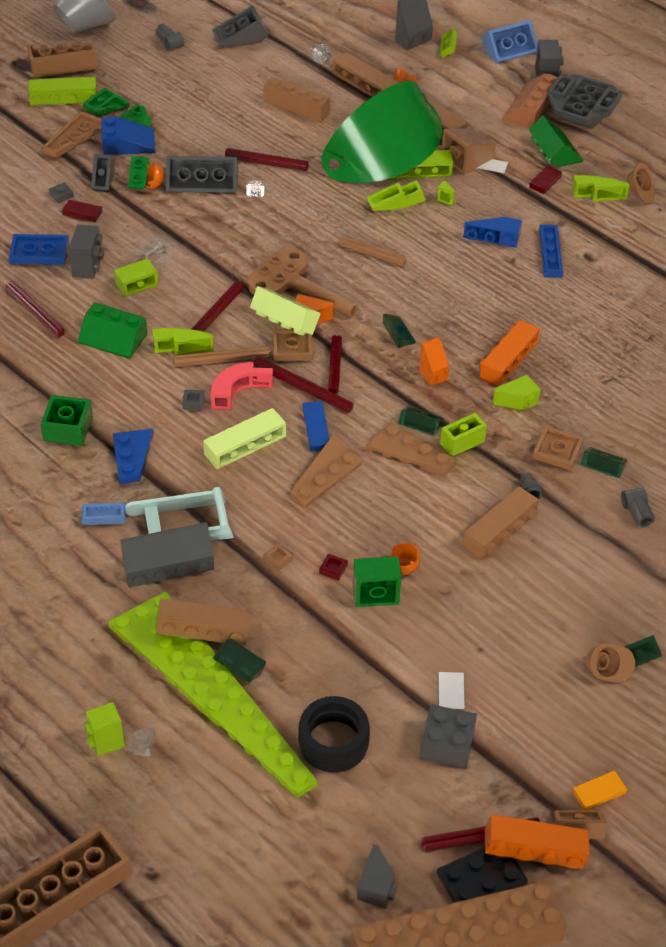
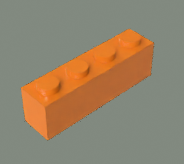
M521 319L516 325H512L508 334L502 336L499 344L490 350L486 358L481 360L479 364V377L494 385L501 386L537 345L540 328Z
M491 814L485 827V853L498 857L517 858L522 861L529 860L547 865L583 869L590 855L589 835L586 829Z

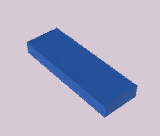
M305 402L302 408L310 451H319L329 441L323 402Z

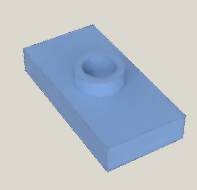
M125 503L82 504V525L125 524Z

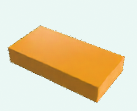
M614 770L574 787L572 793L583 810H589L626 794L627 788Z

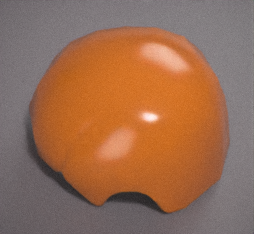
M395 69L394 80L399 83L403 81H415L418 83L419 81L415 74L409 77L406 70Z
M151 162L153 165H148L146 188L153 190L162 184L164 169L158 163Z
M411 543L394 545L391 555H387L389 557L398 556L401 575L411 574L420 565L419 549Z

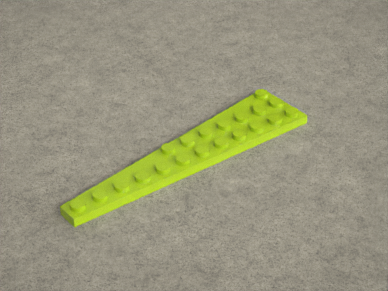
M166 591L108 621L110 629L126 643H130L140 656L143 655L150 662L154 669L162 672L172 685L176 686L186 698L218 727L221 726L226 730L228 736L234 741L237 740L250 756L253 755L261 762V766L272 773L294 796L298 798L317 787L315 777L205 640L155 634L160 599L172 600Z

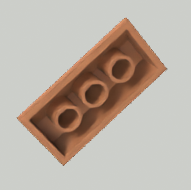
M543 73L527 82L502 120L531 128L550 106L547 93L558 77Z

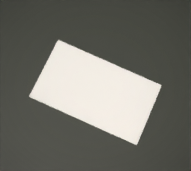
M492 159L477 168L504 173L508 162Z
M438 672L439 706L465 709L464 673Z

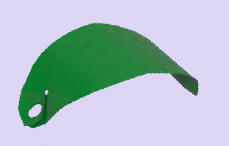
M403 81L394 84L364 102L339 126L324 148L321 157L322 168L332 179L341 182L369 183L400 175L421 164L438 147L443 134L441 119L436 109L429 103L425 93L420 90L417 82ZM332 159H336L339 162V168L336 170L329 168L328 164Z

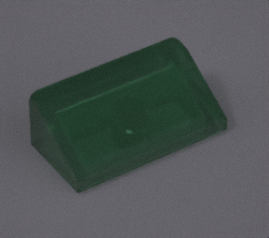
M383 314V325L397 348L416 343L401 317Z
M407 406L401 410L398 423L435 436L445 418Z
M589 447L584 452L581 465L620 478L628 460Z
M654 635L623 646L633 653L635 667L662 656Z
M232 639L227 640L213 657L215 661L249 683L262 674L266 665L265 660Z

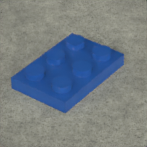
M13 234L9 263L65 265L69 236Z

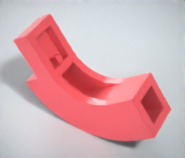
M246 362L225 369L215 378L212 384L211 408L232 410L234 395L245 388H273V368H254V362Z

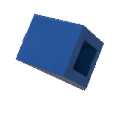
M499 217L468 221L464 224L463 238L517 247L521 234L522 220Z

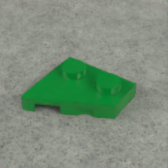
M103 88L83 103V109L95 116L130 107L129 101L107 88Z

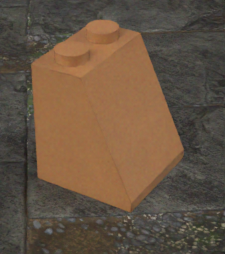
M473 128L443 130L442 150L451 151L453 167L463 174H467L495 158L496 144Z

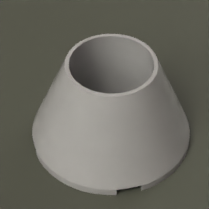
M56 0L54 3V8L59 16L75 33L112 23L115 20V15L106 0Z

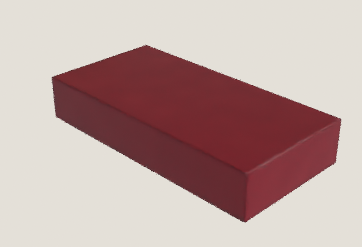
M546 166L529 183V188L545 194L562 177V172Z
M68 200L62 209V215L91 222H96L103 212L102 206Z

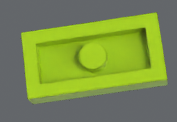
M454 27L441 36L439 54L443 58L453 54L456 50L457 30Z

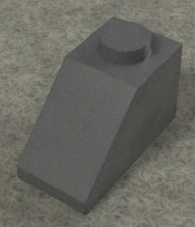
M94 154L91 189L110 190L114 177L115 157L112 155Z
M373 844L357 888V900L386 909L388 901H393L395 898L397 886L394 885L395 875L378 845Z

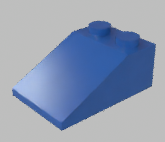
M120 117L102 118L103 154L155 153L154 129Z

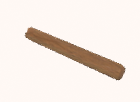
M268 346L196 353L177 355L173 359L175 367L253 360L257 356L269 358L270 349Z

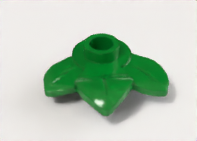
M135 105L129 111L120 115V118L149 128L152 124L151 117L146 114V108L142 105Z

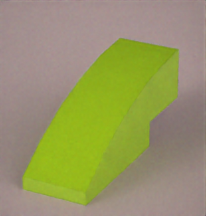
M573 175L571 190L574 198L591 197L592 201L626 200L630 185L629 183L607 177Z
M417 180L402 187L398 182L367 197L372 210L375 211L396 210L426 201Z
M184 328L152 329L155 354L174 351L175 356L214 351L213 334Z

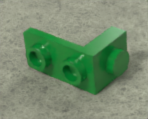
M131 156L128 180L129 189H146L148 165H150L149 157Z

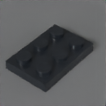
M485 847L437 868V875L454 903L523 887L528 882L527 877L515 858L486 854Z

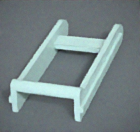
M215 487L213 491L134 501L125 506V512L129 516H146L148 534L161 531L159 512L216 504L220 526L208 527L210 540L234 538L224 503H226V499L220 487Z

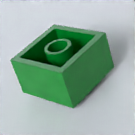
M51 395L41 421L43 441L83 446L93 418L91 400Z
M398 556L354 559L353 593L355 608L399 605L401 571Z

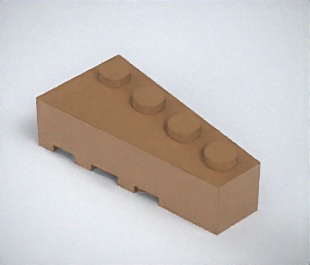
M94 43L72 44L71 47L63 44H57L56 47L40 45V48L26 45L33 78H44L49 75L59 76L62 73H77L82 70L92 71L98 68Z

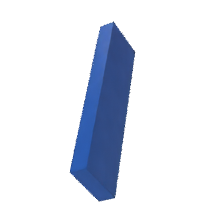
M539 225L544 277L562 278L563 268L558 225Z

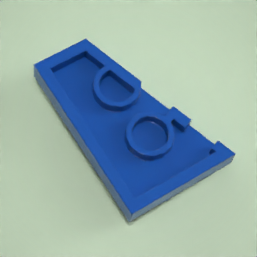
M153 429L113 433L119 484L141 481L145 459L154 435Z

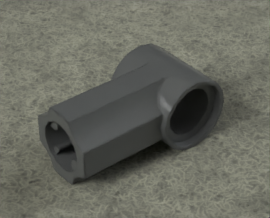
M165 24L158 25V28L155 30L156 35L163 41L168 51L184 46V39L180 32H173Z
M643 487L621 492L622 505L624 509L630 510L637 526L646 528L654 523L655 516L648 505V496Z

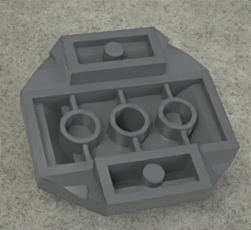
M560 74L547 93L555 116L593 129L600 121L611 115L623 95L621 91H618L611 84L581 75L568 76L567 74Z

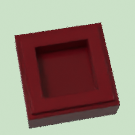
M328 554L319 568V574L339 581L348 566V560Z

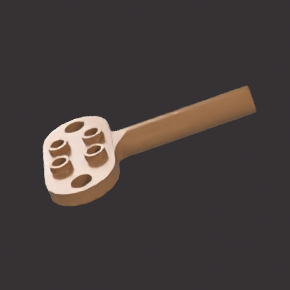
M286 248L275 252L248 277V288L252 294H255L257 286L270 289L279 294L286 289H294L306 296L333 302L334 310L350 318L356 314L358 304L302 277L301 275L307 269V257L296 249Z

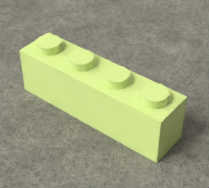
M259 286L256 288L250 308L256 310L257 315L265 318L268 316L269 321L277 324L281 322L280 326L290 330L294 328L293 332L302 336L305 333L313 335L321 314L277 292Z
M273 408L261 412L248 420H244L203 440L204 455L216 469H219L286 437V422Z

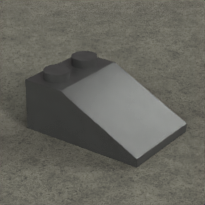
M397 0L395 42L409 50L432 40L433 25L427 0Z
M253 5L212 29L220 48L256 43L269 35Z

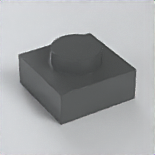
M65 183L49 188V194L58 203L74 197L73 191Z
M184 390L183 409L203 410L204 390Z

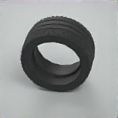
M326 696L313 701V703L306 707L299 722L298 742L303 757L311 766L324 772L339 773L354 768L366 755L370 739V726L368 717L359 704L345 697ZM341 722L355 730L357 737L351 743L344 746L328 747L317 742L312 737L311 732L320 724Z

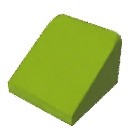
M443 180L438 186L437 201L453 206L455 190Z

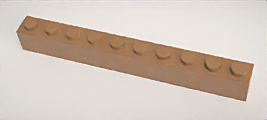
M348 52L333 59L332 73L372 97L382 90L399 83ZM428 99L441 119L442 131L444 129L467 128L468 122Z

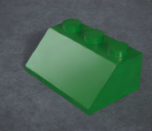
M544 115L529 129L532 134L531 139L537 145L539 144L538 149L543 154H546L545 159L550 164L555 163L558 167L583 161V158L565 133Z
M94 302L85 314L78 343L130 359L148 335L146 318Z

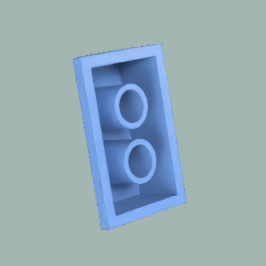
M531 20L490 30L481 35L485 51L496 63L537 52L538 44Z

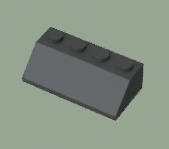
M166 156V192L237 193V157Z
M207 522L120 540L123 568L128 587L141 586L156 581L214 570V556Z

